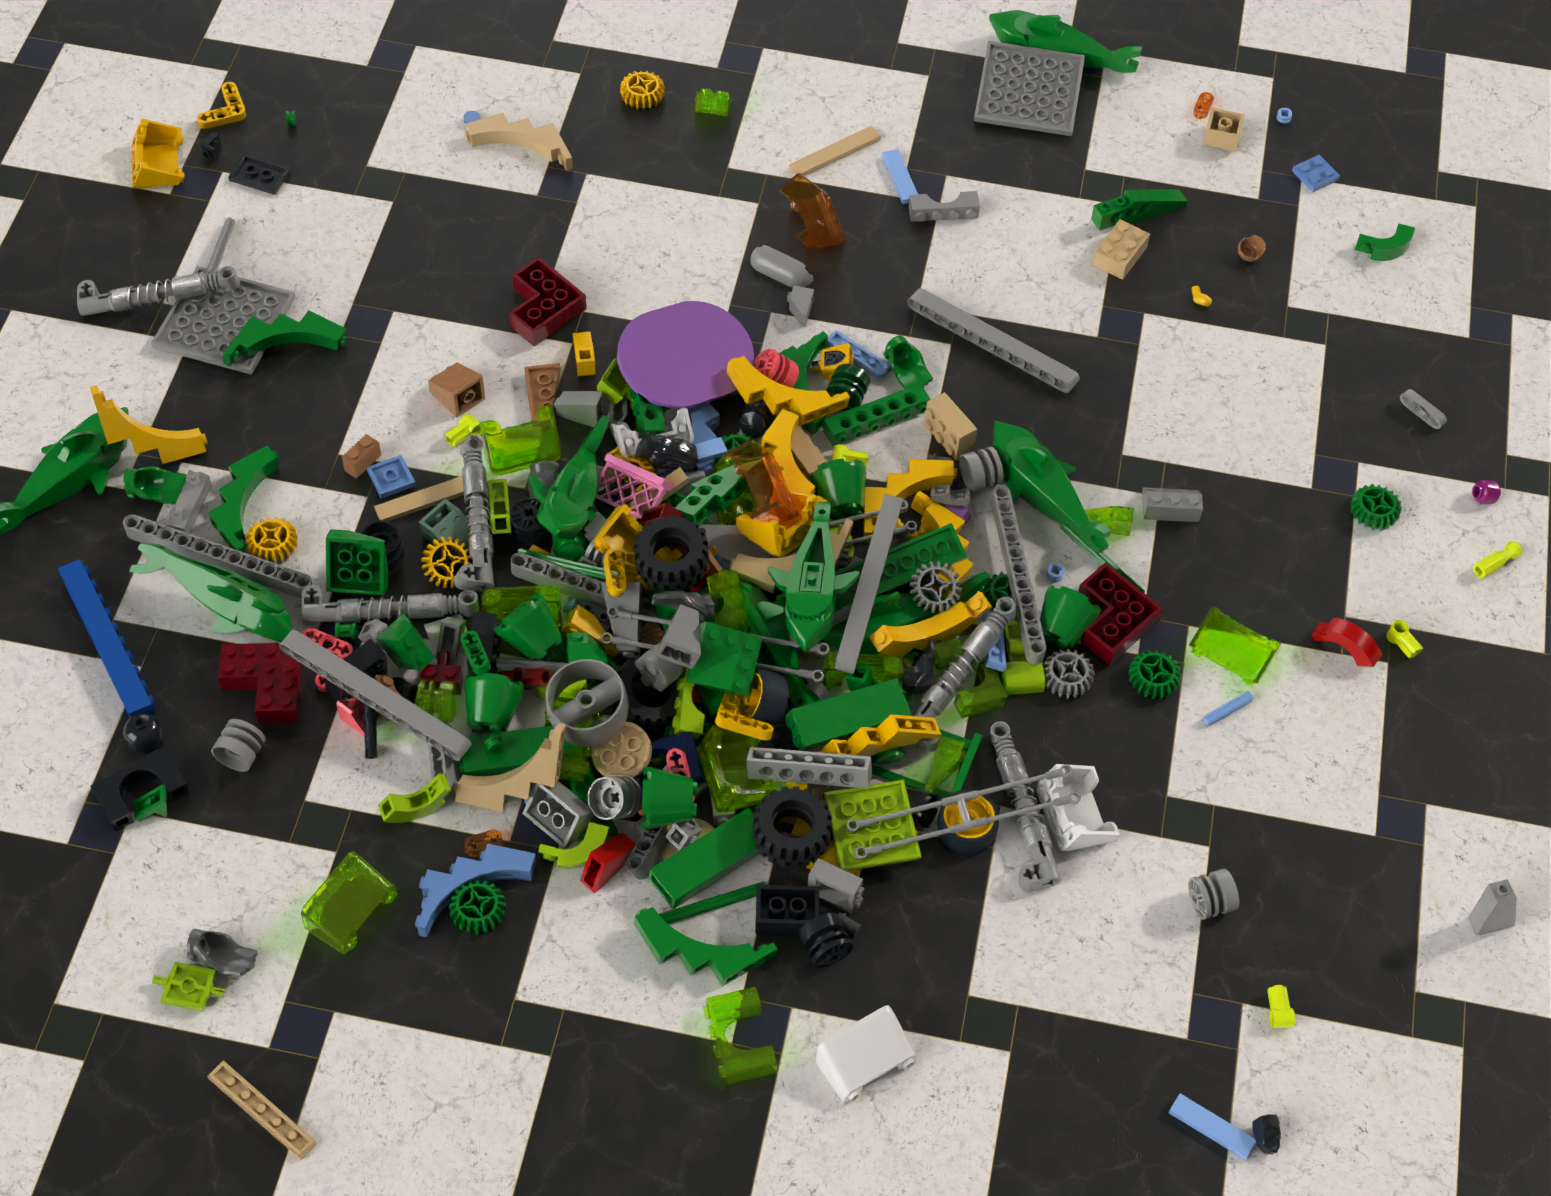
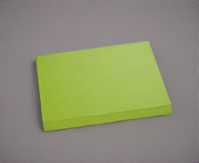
M904 779L869 785V789L854 787L824 792L825 802L832 815L831 831L840 869L852 871L921 859L918 841L882 850V852L866 856L863 860H858L854 856V852L859 846L867 848L917 836L912 813L873 823V825L859 828L854 833H850L846 829V824L850 819L875 818L910 809ZM854 823L849 824L850 828H856ZM862 850L857 851L859 856H864Z

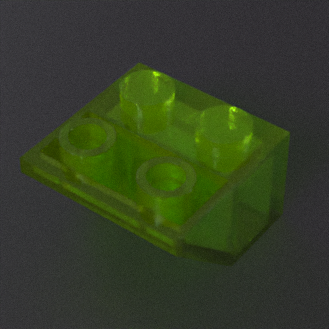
M701 88V92L696 91L694 111L729 116L733 96H729V92L717 91V94H714L713 90Z

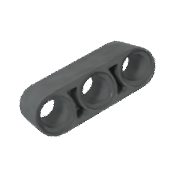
M666 826L644 829L629 855L626 866L637 879L642 880L649 876L650 869L656 865L669 842L665 837L669 832Z

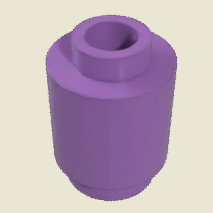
M945 504L944 507L965 520L964 524L968 523L971 517L968 508Z

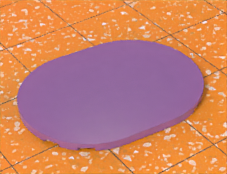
M684 301L646 312L634 318L620 336L617 360L620 371L628 385L637 394L639 393L648 399V402L657 406L671 407L672 409H689L735 393L737 389L726 373L728 361L745 356L753 366L754 350L745 328L729 312L706 302Z

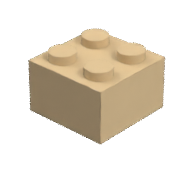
M1211 108L1203 145L1236 152L1244 114Z

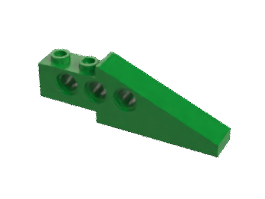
M1179 189L1125 190L1122 196L1095 204L1091 220L1100 231L1115 226L1119 220L1129 224L1146 220L1187 206L1188 201Z
M758 453L691 484V493L675 509L680 511L683 517L689 519L690 523L693 521L700 526L717 509L724 511L766 471L765 455Z

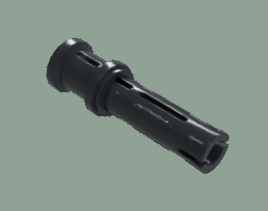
M363 703L361 719L364 722L365 759L378 758L376 725L379 714H377L375 709Z

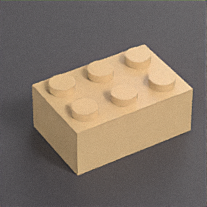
M1119 220L1095 251L1092 265L1123 280L1146 250L1150 233L1123 220Z
M944 392L927 401L924 426L928 431H931L937 442L945 447L946 452L950 456L952 455L955 460H958L962 454L974 451L977 428Z

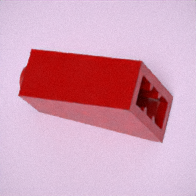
M622 832L591 851L580 882L593 893H596L626 865V861L636 843Z

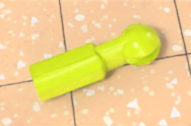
M1514 541L1508 542L1504 546L1503 551H1495L1476 562L1473 566L1474 573L1478 578L1483 579L1503 567L1508 559H1518L1522 554L1523 548L1521 544Z

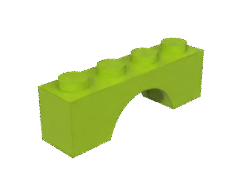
M682 666L683 672L677 681L676 687L679 690V695L676 697L674 704L677 712L673 718L672 728H675L674 735L698 739L703 734L705 715L693 704L691 692L696 684L686 682L689 668Z

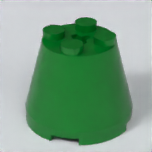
M844 458L835 459L818 465V469L810 473L811 482L815 486L817 496L830 502V518L836 521L862 514L867 475L865 464L862 461L856 459L854 462H844Z
M1049 585L1045 592L1040 615L1045 644H1050L1051 642L1057 645V649H1062L1063 652H1066L1068 648H1073L1084 635L1085 630L1098 618L1101 609L1098 605L1093 606L1087 600L1088 597L1064 586L1057 589L1054 588L1055 586Z
M538 592L531 597V600L521 603L501 620V625L493 628L499 637L530 660H540L548 653L546 651L552 646L554 648L562 642L560 638L561 633L546 600Z
M485 673L471 677L472 675L469 674L466 675L464 683L467 725L472 728V733L506 732L524 694V684L520 681L514 683L507 679L508 676L494 673Z
M643 767V775H647V779H643L642 817H646V821H642V829H653L692 820V816H696L697 803H693V796L697 794V782H693V778L654 767Z

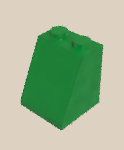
M402 613L376 638L398 669L421 671L435 658L427 643L405 613Z

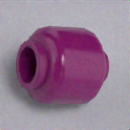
M1479 480L1472 488V496L1480 504H1494L1501 495L1500 486L1494 480Z

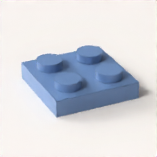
M1320 155L1295 165L1292 169V172L1312 192L1326 187L1340 178V175Z
M402 455L367 467V472L381 499L416 486L415 480Z

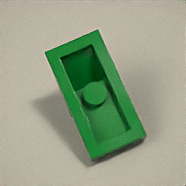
M162 784L134 800V819L142 821L154 813L167 817L165 785Z

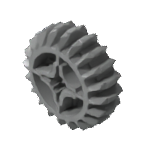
M932 561L929 562V568L922 564V570L917 568L915 571L917 575H912L911 577L915 582H910L909 584L910 587L914 588L910 590V594H916L912 600H920L917 606L921 607L924 604V611H927L930 607L933 614L936 608H938L939 613H942L943 607L945 610H949L950 605L955 606V600L960 599V595L957 593L962 592V588L956 587L962 584L961 580L955 581L959 574L952 575L954 568L952 567L950 570H947V563L940 567V561H937L936 566L933 565ZM936 573L945 576L948 581L940 580ZM930 574V583L920 587L922 578ZM934 583L940 586L938 592L934 591L935 588L932 589ZM951 588L950 596L942 601V591ZM923 593L931 594L934 601L927 599Z
M1069 648L1066 652H1063L1062 649L1058 653L1053 652L1043 663L1047 689H1052V694L1059 693V698L1062 695H1066L1067 699L1070 695L1074 698L1078 694L1083 696L1085 691L1088 692L1094 681L1093 664H1089V658L1084 659V653L1078 655L1077 650L1074 653L1070 652Z

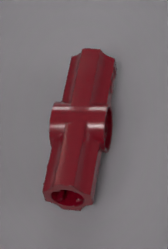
M517 667L512 671L498 672L500 675L508 676L507 679L514 683L516 681L522 682L525 686L524 690H530L532 687L547 686L551 679L549 670L546 668L524 670Z

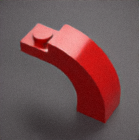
M1333 618L1330 623L1320 622L1311 635L1314 641L1334 642L1343 646L1351 653L1357 666L1374 667L1382 656L1378 644L1366 631L1344 619Z

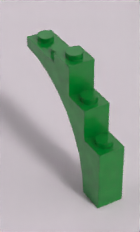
M824 331L813 336L810 341L802 344L798 349L792 345L780 353L798 365V378L792 388L809 391L807 373L811 362L827 347L828 335ZM826 416L801 426L814 435L823 428V421Z

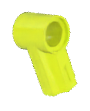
M465 414L461 417L458 425L445 433V439L452 447H456L466 440L468 436H478L483 429V425L471 414Z
M836 445L833 448L831 460L844 458V462H854L857 459L862 461L867 468L869 453L849 450L845 445Z
M1395 620L1386 634L1388 641L1397 644L1408 658L1412 659L1423 650V647L1409 632L1408 624L1403 620Z
M1282 985L1269 987L1267 993L1270 1004L1269 1021L1271 1028H1293L1295 1026V1013L1293 1008H1290L1287 988Z

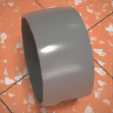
M581 659L561 667L550 679L545 696L546 711L551 725L555 729L558 723L566 724L564 740L576 746L595 747L605 744L618 735L627 720L629 703L624 683L612 667L598 660ZM584 679L604 681L590 690L580 691L575 699L554 710L558 696L569 685ZM620 700L615 713L605 722L590 728L574 727ZM591 701L589 705H583L584 702Z

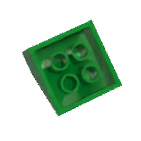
M330 529L326 536V591L384 595L388 588L385 540L350 530Z
M707 621L699 625L701 656L694 667L688 670L686 682L741 698L749 696L762 637Z

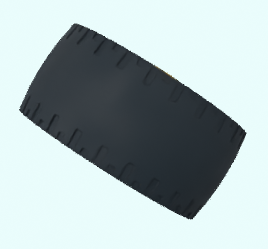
M755 669L749 696L741 698L737 714L768 723L771 726L779 724L788 702L789 690L786 679L768 670Z
M967 789L956 791L948 797L971 792L974 790ZM981 795L978 798L965 801L971 820L998 815L996 805L987 795ZM957 803L944 807L943 805L941 806L937 819L938 830L963 823ZM999 820L973 829L939 836L944 845L950 850L959 854L973 855L986 850L992 844L998 831Z

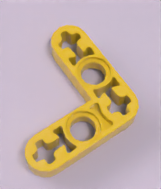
M226 82L221 86L227 107L203 112L197 116L200 128L209 129L241 121L246 117L245 107L235 83ZM231 100H238L235 103L230 102ZM219 115H225L224 118H218Z
M611 549L607 551L604 557L607 591L613 597H622L627 588L625 571L638 573L636 565L627 561L631 560L635 563L634 553ZM611 571L617 572L619 576L614 575Z
M725 693L717 712L715 724L721 728L760 740H770L774 731L773 726L737 714L741 697Z

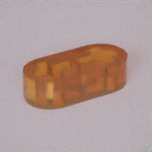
M1203 92L1199 95L1193 110V115L1196 118L1204 119L1208 116L1214 100V96L1211 93Z
M495 829L472 835L464 842L465 851L469 856H479L482 850L485 851L487 844L502 846L503 837L501 832ZM492 837L496 839V843H493L491 841ZM472 843H475V845L477 846L476 849H473V847L471 846Z

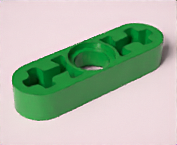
M467 631L463 633L460 639L473 672L477 675L487 673L491 666L477 632ZM474 651H480L475 655H471V653Z

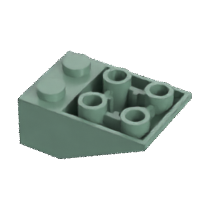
M444 499L419 521L420 535L432 544L435 539L440 543L441 537H444L446 542L448 537H452L453 543L456 539H459V546L462 543L466 544L463 548L464 551L469 549L468 534L470 530L467 528L469 521L466 520V516L461 510L448 500ZM447 548L451 555L459 556L456 551Z

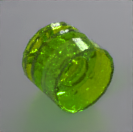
M421 679L416 693L415 705L433 717L437 713L438 719L441 718L448 723H453L457 701L456 682L442 680L439 689H436L434 680L430 681L428 687L427 680Z

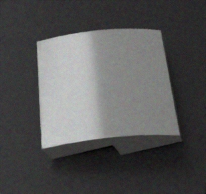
M950 483L932 486L931 500L955 506L970 505V488L951 490Z

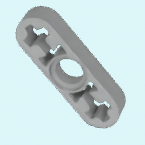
M1408 389L1401 394L1400 400L1402 404L1431 427L1440 429L1446 424L1447 419L1445 415L1414 390Z

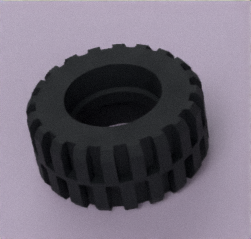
M672 515V518L663 516L660 520H657V518L652 520L650 525L646 524L642 527V531L638 532L634 541L636 570L645 583L648 582L652 588L658 587L660 591H676V589H681L682 591L687 589L689 585L691 587L697 584V579L701 580L704 572L708 569L709 550L704 531L699 528L698 524L693 521L690 523V520L685 517L680 519L679 516ZM672 545L683 547L689 552L684 558L675 562H665L654 556L661 548Z
M638 655L634 656L632 660L628 659L624 662L623 666H620L617 674L624 683L628 697L629 708L626 722L634 723L645 732L649 731L650 734H654L658 729L663 731L665 726H669L673 722L674 716H676L677 709L674 708L676 697L679 695V690L676 688L678 679L661 691L664 698L662 706L651 708L640 704L634 698L631 691V684L641 681L642 677L635 665V661L641 657ZM620 700L610 705V707H614L612 710L613 714L617 710Z
M793 786V789L781 787V791L775 789L770 792V797L765 795L761 799V803L756 807L752 831L754 844L757 849H760V854L763 857L768 856V861L772 864L777 862L780 867L784 868L786 865L791 866V868H797L798 865L805 867L809 865L810 861L812 863L816 862L819 856L826 852L831 837L832 815L828 810L826 802H820L821 797L816 793L812 795L811 790L806 788L800 790L796 786ZM784 817H797L804 820L810 826L811 831L803 837L788 838L778 833L773 824Z

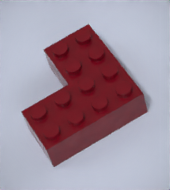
M539 256L512 274L513 289L522 295L526 301L509 312L510 327L533 346H536L587 309L586 295Z
M1104 563L1085 579L1079 587L1078 592L1088 597L1087 600L1093 606L1098 605L1101 609L1100 616L1085 630L1081 643L1110 666L1160 621L1163 608L1111 566Z
M280 643L221 644L218 671L221 690L257 689L255 713L258 723L299 722L303 664L282 651L279 646Z

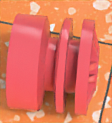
M771 348L762 351L754 360L753 367L769 379L792 388L799 374L798 365L794 361Z

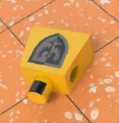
M849 342L823 349L821 351V360L811 362L812 371H821L824 379L831 381V377L838 365L853 364V351Z

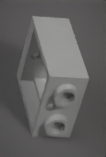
M818 858L809 873L808 886L819 887L820 900L849 914H852L855 908L859 909L863 901V897H861L864 892L862 887L863 879Z

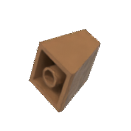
M458 362L448 366L444 371L428 380L430 393L456 418L485 400L483 376Z

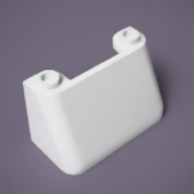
M668 409L664 414L666 431L657 435L680 438L693 443L694 434L688 409ZM618 421L617 424H610L611 433L624 458H627V454L634 456L641 440L639 433L635 430L631 431L628 424L622 421Z
M1056 764L1050 771L1060 769L1064 764ZM1070 765L1072 773L1068 778L1057 777L1049 780L1043 779L1038 782L1037 794L1041 804L1068 796L1073 791H1077L1081 795V800L1076 805L1069 803L1043 809L1058 850L1073 851L1115 841L1120 836L1114 822L1103 823L1092 791L1099 782L1094 766ZM1062 769L1064 774L1069 773L1067 769ZM1072 795V800L1077 801V797Z
M887 1005L823 1041L817 1048L816 1063L842 1102L846 1103L849 1100L853 1102L861 1096L860 1092L864 1085L896 1066L899 1069L904 1068L905 1070L911 1068L915 1064L917 1056L893 1010Z

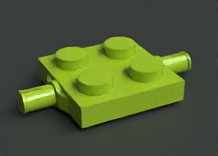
M174 962L173 968L167 977L154 975L152 979V984L164 986L161 1002L166 1005L204 1012L207 1000L211 995L223 998L225 994V988L214 987L217 975L215 969Z

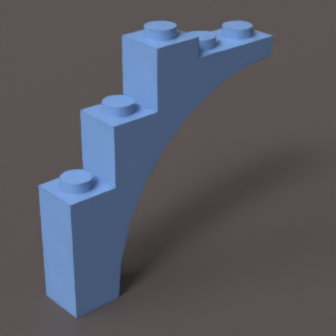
M709 402L689 408L688 413L694 434L692 444L716 439L717 437L712 431L719 426L720 414ZM714 459L695 464L693 472L703 470L705 476H709L714 472ZM675 470L665 472L660 477L665 478Z
M487 844L485 851H481L479 861L457 856L455 864L452 863L449 874L427 869L426 875L421 877L419 885L423 894L421 904L423 910L421 915H417L415 922L419 936H428L437 917L451 903L450 898L455 896V889L461 891V885L468 886L469 881L472 884H476L477 879L480 881V884H483L485 880L488 883L510 879L531 881L536 866L535 853Z

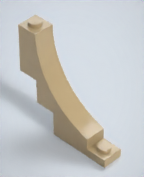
M500 113L465 124L466 131H464L466 141H470L472 147L493 143L519 145L540 153L551 162L559 160L560 165H563L566 171L573 169L572 156L553 123L534 129L528 118L509 123L504 113Z
M849 519L845 520L844 525H839L837 534L829 531L835 567L852 531L853 521ZM738 553L736 559L733 558L731 560L729 569L735 579L753 583L760 589L774 593L777 586L769 575L768 568L774 567L790 573L796 554L767 559Z
M558 723L554 730L551 729L549 739L545 738L536 754L526 763L512 771L494 776H470L463 774L461 779L456 781L454 785L455 801L503 812L508 803L509 796L528 800L534 789V783L555 787L560 777L566 724Z

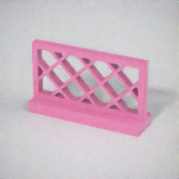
M607 453L604 458L607 463L598 478L597 492L601 487L605 486L607 493L602 495L596 494L595 498L615 508L634 499L635 506L630 508L632 511L629 514L641 519L640 509L648 506L649 509L658 506L665 492H670L673 485L662 477ZM610 469H613L615 477L608 479L607 474ZM628 476L630 483L622 486L620 479ZM617 481L618 488L610 491L609 484ZM643 483L644 490L636 493L635 485ZM631 487L632 495L624 497L623 490ZM655 489L659 490L657 496L651 499L649 492ZM619 492L621 499L613 502L611 495ZM646 494L647 501L639 504L637 497Z

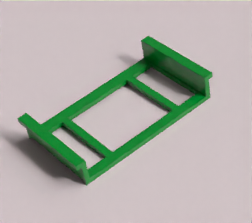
M939 729L942 734L940 739L944 744L927 784L873 765L875 761L874 755L870 756L872 774L890 781L904 779L906 787L933 792L939 795L940 799L947 798L954 792L961 790L983 735L975 733L973 739L969 740ZM950 744L968 750L951 793L933 787Z

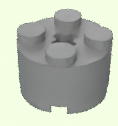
M656 644L635 661V665L642 675L641 681L645 686L651 685L661 692L679 678L683 669L679 664L655 656L660 645Z

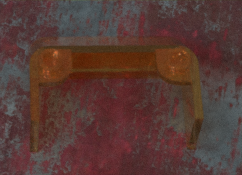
M800 173L778 188L782 194L790 199L792 210L798 211L803 218L806 229L796 235V238L803 242L808 249L816 250L837 246L846 241L832 201L824 190Z
M750 439L725 453L727 458L734 461L736 473L746 478L758 508L755 509V514L751 515L752 520L764 522L775 520L780 523L799 516L777 460L769 450Z

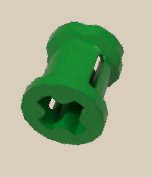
M336 622L335 637L338 639L352 638L356 640L357 623L340 624V622Z

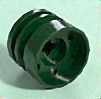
M841 364L835 369L826 391L830 397L847 392L850 396L847 408L841 410L847 411L861 406L864 395L870 385V377L862 368L856 365Z

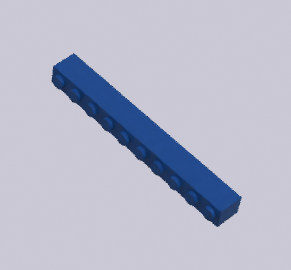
M79 559L59 567L58 570L64 585L129 718L139 713L155 715L153 706H156L152 695L147 696L146 691H149L144 680L140 681L139 676H141L137 665H132L133 657L129 650L125 651L124 647L127 646L123 637H118L117 635L119 629L115 621L112 623L110 621L112 615L109 608L103 607L105 601L102 594L96 593L98 587L95 580H90L88 577L91 576L88 566H83Z

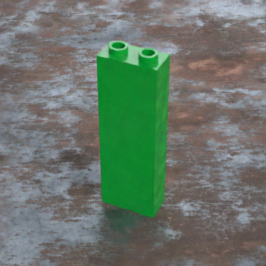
M896 678L791 709L785 716L787 727L791 729L794 745L798 747L799 751H807L827 745L832 739L843 740L850 738L861 727L877 728L891 714L911 716L912 713Z
M579 723L574 727L581 728V724ZM553 726L466 736L472 745L462 757L463 762L459 763L460 775L494 776L520 767L536 754L545 738L549 739L551 729L554 730ZM495 735L501 736L502 742L505 744L504 749L499 753L489 754L484 744L485 741ZM564 740L560 770L568 769V766L586 764L584 747L570 744Z
M749 808L650 869L648 879L672 909H675L760 854V849L756 848L752 834L755 813Z

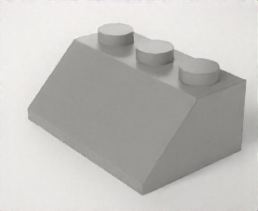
M1142 488L1144 519L1184 522L1200 521L1203 511L1202 494L1198 490Z
M557 781L555 787L536 783L522 813L564 849H567L588 828V824L594 816L589 806L559 781Z

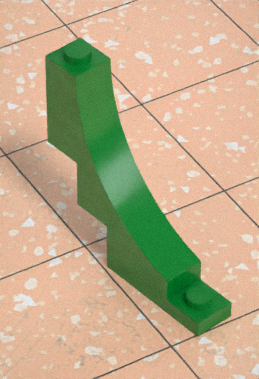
M309 310L300 322L280 313L272 325L251 316L224 351L223 364L230 367L234 361L236 362L239 359L240 355L250 358L264 349L287 343H309L338 351L347 342L346 328Z
M268 445L228 466L231 478L234 481L218 489L221 501L224 504L208 512L211 524L227 545L244 553L247 547L244 543L246 539L243 530V515L247 502L257 486L270 474L280 469L278 463L280 458L275 450L272 451Z
M654 907L641 909L634 918L635 927L659 965L678 955L691 976L709 966L722 987L772 959L777 953V947L773 942L769 945L763 944L759 946L755 952L750 943L720 946L693 940L667 924Z

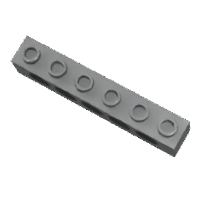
M750 747L746 760L748 779L869 789L872 777L870 756Z

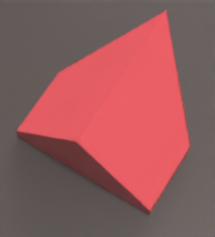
M356 697L338 700L336 705L339 718L364 736V722L361 719L363 703Z

